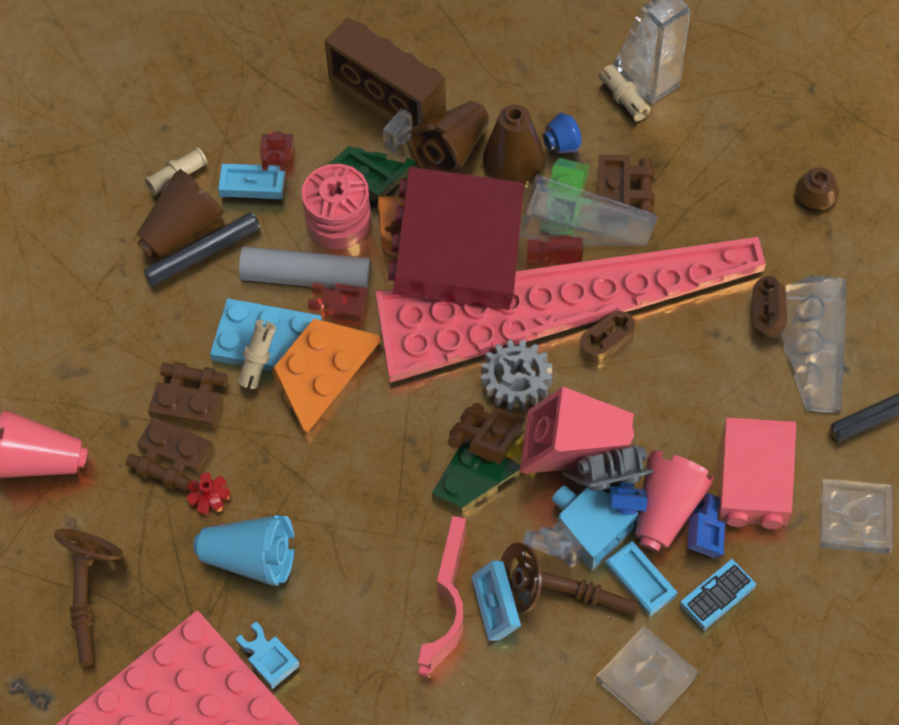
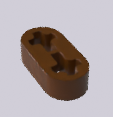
M765 276L755 283L752 291L753 325L764 336L772 338L780 335L787 324L786 289L775 277Z
M615 311L588 329L580 340L581 356L585 360L595 363L603 361L633 337L635 327L633 317L627 312ZM614 324L619 327L623 324L626 325L625 331L617 329L613 332ZM601 341L600 350L596 347L589 349V342L595 345Z

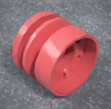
M328 164L315 169L306 178L302 186V203L305 212L306 229L311 238L319 245L330 249H347L360 243L367 236L372 225L368 183L363 174L351 166Z

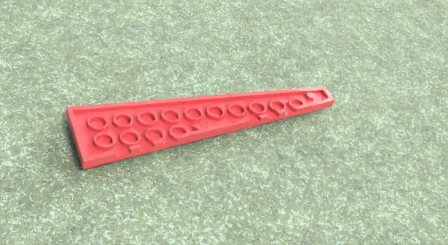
M759 237L516 271L514 295L510 310L392 294L393 289L376 291L390 383L485 355L487 352H495V345L497 344L507 348L508 340H512L515 346L520 344L521 340L528 342L604 319L615 311L628 312L764 271L766 263Z

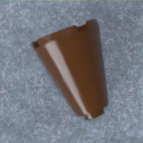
M468 101L416 125L410 131L411 138L408 140V149L418 167L421 169L428 168L429 170L458 173L489 124L487 110L477 102Z
M509 105L501 110L483 152V164L490 178L521 182L527 185L541 175L545 163V154L529 111L520 105Z
M182 169L173 174L137 232V236L140 238L137 244L149 256L155 253L160 257L220 219L224 214V210L208 192L205 193L198 186L199 184Z

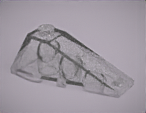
M536 175L521 216L519 237L543 245L647 246L658 216Z
M813 275L784 286L787 300V324L781 336L786 356H789L794 369V378L806 411L840 413L846 320V278Z

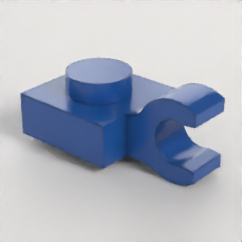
M619 481L618 486H610L608 500L610 507L616 508V512L625 515H635L637 511L646 512L648 497L645 489L634 488V483H622Z
M707 493L705 501H700L693 511L694 514L689 518L688 548L712 558L724 555L725 523L717 520L720 507L719 497Z

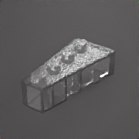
M652 0L641 7L613 64L627 81L632 82L636 86L638 95L644 97L651 105L680 87L691 9L682 0Z

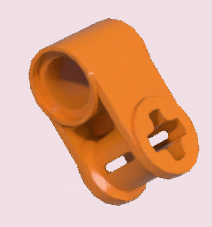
M398 196L378 197L382 249L387 256L397 258V253H391L394 233L400 234L401 226L395 225L397 206H404V198H398Z

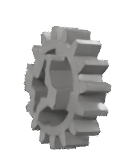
M508 340L507 348H503L499 344L495 345V354L487 352L486 363L481 364V374H483L481 375V386H486V396L496 395L495 404L497 406L506 401L508 410H512L514 403L519 404L522 410L526 409V402L528 401L533 405H537L538 395L546 397L548 395V387L552 386L553 376L551 374L553 366L552 363H547L548 354L544 352L538 355V345L536 344L531 346L530 349L526 348L525 340H521L519 346H514L512 340ZM533 365L537 369L539 377H537L536 372L532 370ZM495 372L498 373V378L501 379L500 384L495 378Z

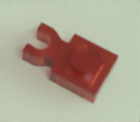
M279 131L262 134L260 145L262 171H269V166L274 164L280 165V171H286V160H292L294 134H285Z
M564 235L550 237V242H543L541 240L527 241V263L550 261V265H564L582 262L583 237Z
M313 283V295H320L322 298L319 300L309 298L308 310L317 312L329 309L331 318L362 322L369 295L368 288L336 283L335 289L330 290L322 284Z

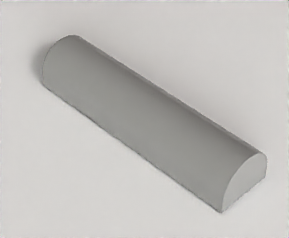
M246 246L242 247L239 261L240 280L368 292L372 268L371 258Z

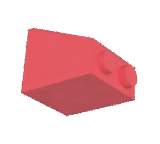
M561 387L528 410L520 472L528 474L578 468V461L583 460V457L586 455L603 453L604 451H609L611 454L613 449L619 450V448L629 446L634 437V428L632 427L634 414L571 389Z
M726 417L719 445V521L733 527L755 524L762 525V527L767 529H778L782 526H788L792 514L796 422Z

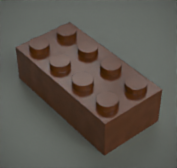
M347 17L324 40L329 78L409 130H412L422 122L446 112L445 77L437 69L429 68L421 63L413 54L405 53L394 46L389 39L376 35L365 24L357 23Z

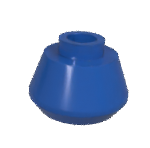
M558 113L545 126V132L542 134L547 149L553 150L557 154L576 153L582 144L579 127L574 118L569 114Z

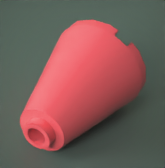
M2 411L0 417V428H2L0 430V478L77 474L78 467L85 468L88 448L82 447V440L14 412Z
M651 451L647 458L646 467L652 469L653 473L644 476L643 489H645L648 497L646 512L639 511L635 533L636 537L641 539L639 544L642 547L655 552H659L660 548H668L711 487L715 478L713 475L706 477L708 474L707 469L681 456L673 454L670 460L661 458L663 451Z

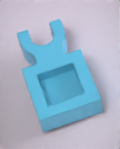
M255 622L251 625V628L257 635V638L252 642H248L242 635H239L236 638V643L243 651L253 654L248 659L249 664L273 689L300 666L299 661L276 636L268 642L265 639L262 627Z

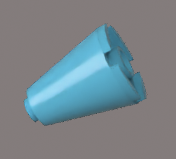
M280 515L204 527L200 534L195 536L193 549L194 553L198 555L199 560L203 563L272 586H278V582L284 583L287 580L292 568L294 549H288V538H294V530L290 519L287 516Z

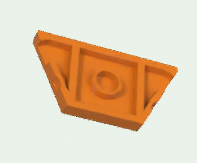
M313 319L271 371L277 384L282 387L286 403L289 408L292 407L300 424L298 428L304 436L383 339L382 337L365 331Z

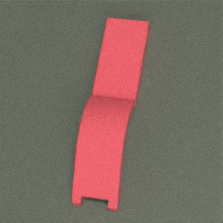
M452 516L437 578L438 595L446 599L455 611L454 624L442 638L433 643L422 644L418 658V665L420 666L418 674L422 676H428L457 646L463 633V602L458 590L454 587L466 536V518Z

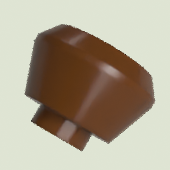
M813 168L799 178L795 192L799 201L805 206L812 209H825L836 202L839 195V187L834 175L824 168Z

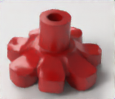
M202 473L200 482L191 481L188 486L191 493L187 495V501L190 506L198 505V514L207 515L210 507L216 513L224 509L222 501H228L231 493L228 488H225L227 483L222 476L212 480L210 473Z

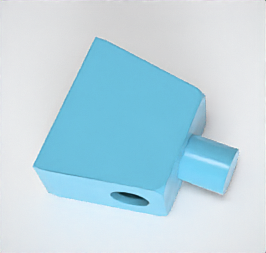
M562 486L552 498V502L563 510L558 516L557 529L587 567L593 571L636 528L638 512L635 515H625L616 512V508L610 507L609 494L603 490L594 491L589 490V487H587L577 496L568 487Z

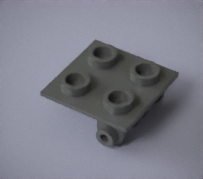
M632 445L619 448V450L613 449L611 454L609 451H604L603 453L586 455L583 457V460L578 461L577 469L563 471L562 475L574 480L576 484H583L589 487V490L596 491L607 489L610 487V483L617 481L622 483L638 482L641 480V476L652 474L653 470L643 466V461L647 459L645 448Z

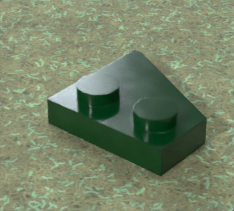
M351 146L344 149L329 163L351 166L363 174L368 183L369 199L375 203H378V197H385L400 183L401 179H405L408 176L409 167L415 168V161L413 159L406 158L405 163L387 159V154L367 152L364 149Z
M467 442L460 445L433 490L432 499L460 513H464L476 505L479 499L488 497L496 492L497 487L511 477L515 479L520 476V465L504 458L501 464L485 460L478 455L470 453L471 443Z

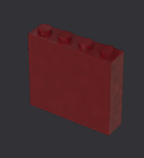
M409 167L407 179H401L398 198H404V206H397L395 225L401 226L400 234L394 233L391 253H397V262L390 261L388 281L394 282L392 294L510 310L515 287L524 183Z

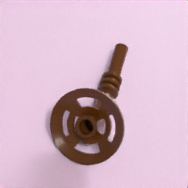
M58 529L54 534L55 539L63 547L74 553L72 557L75 563L73 605L70 607L71 626L76 630L79 666L89 667L94 664L90 635V627L93 625V621L91 619L92 613L90 612L91 605L87 604L88 566H92L94 560H118L122 557L123 552L116 545L100 537L77 530Z
M516 542L511 544L501 557L500 561L504 563L518 614L527 613L535 606L543 586L574 594L578 600L583 597L586 603L591 600L592 605L599 603L633 616L636 615L639 607L638 602L602 590L599 584L594 587L593 582L587 584L585 579L580 582L542 572L536 552L526 543ZM525 552L528 553L532 558L527 557ZM516 558L519 563L513 570L512 578L510 579L511 567ZM513 591L520 599H524L523 604L517 601Z

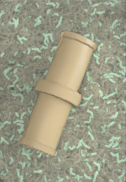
M611 64L605 67L604 70L608 75L606 76L601 71L599 78L613 92L614 100L618 104H623L635 121L644 119L646 116L641 111L644 110L646 114H649L651 108L638 95L636 86L632 82H627L615 65Z
M196 147L178 160L171 159L166 163V167L150 177H146L144 181L149 191L156 196L165 189L173 174L179 169H182L189 175L202 166L207 165L208 162L202 150Z
M257 320L250 344L244 349L243 356L245 360L237 382L247 388L249 381L251 382L250 389L258 387L263 366L269 361L270 353L268 350L276 331V326L271 322L266 321L265 327H263L264 321Z

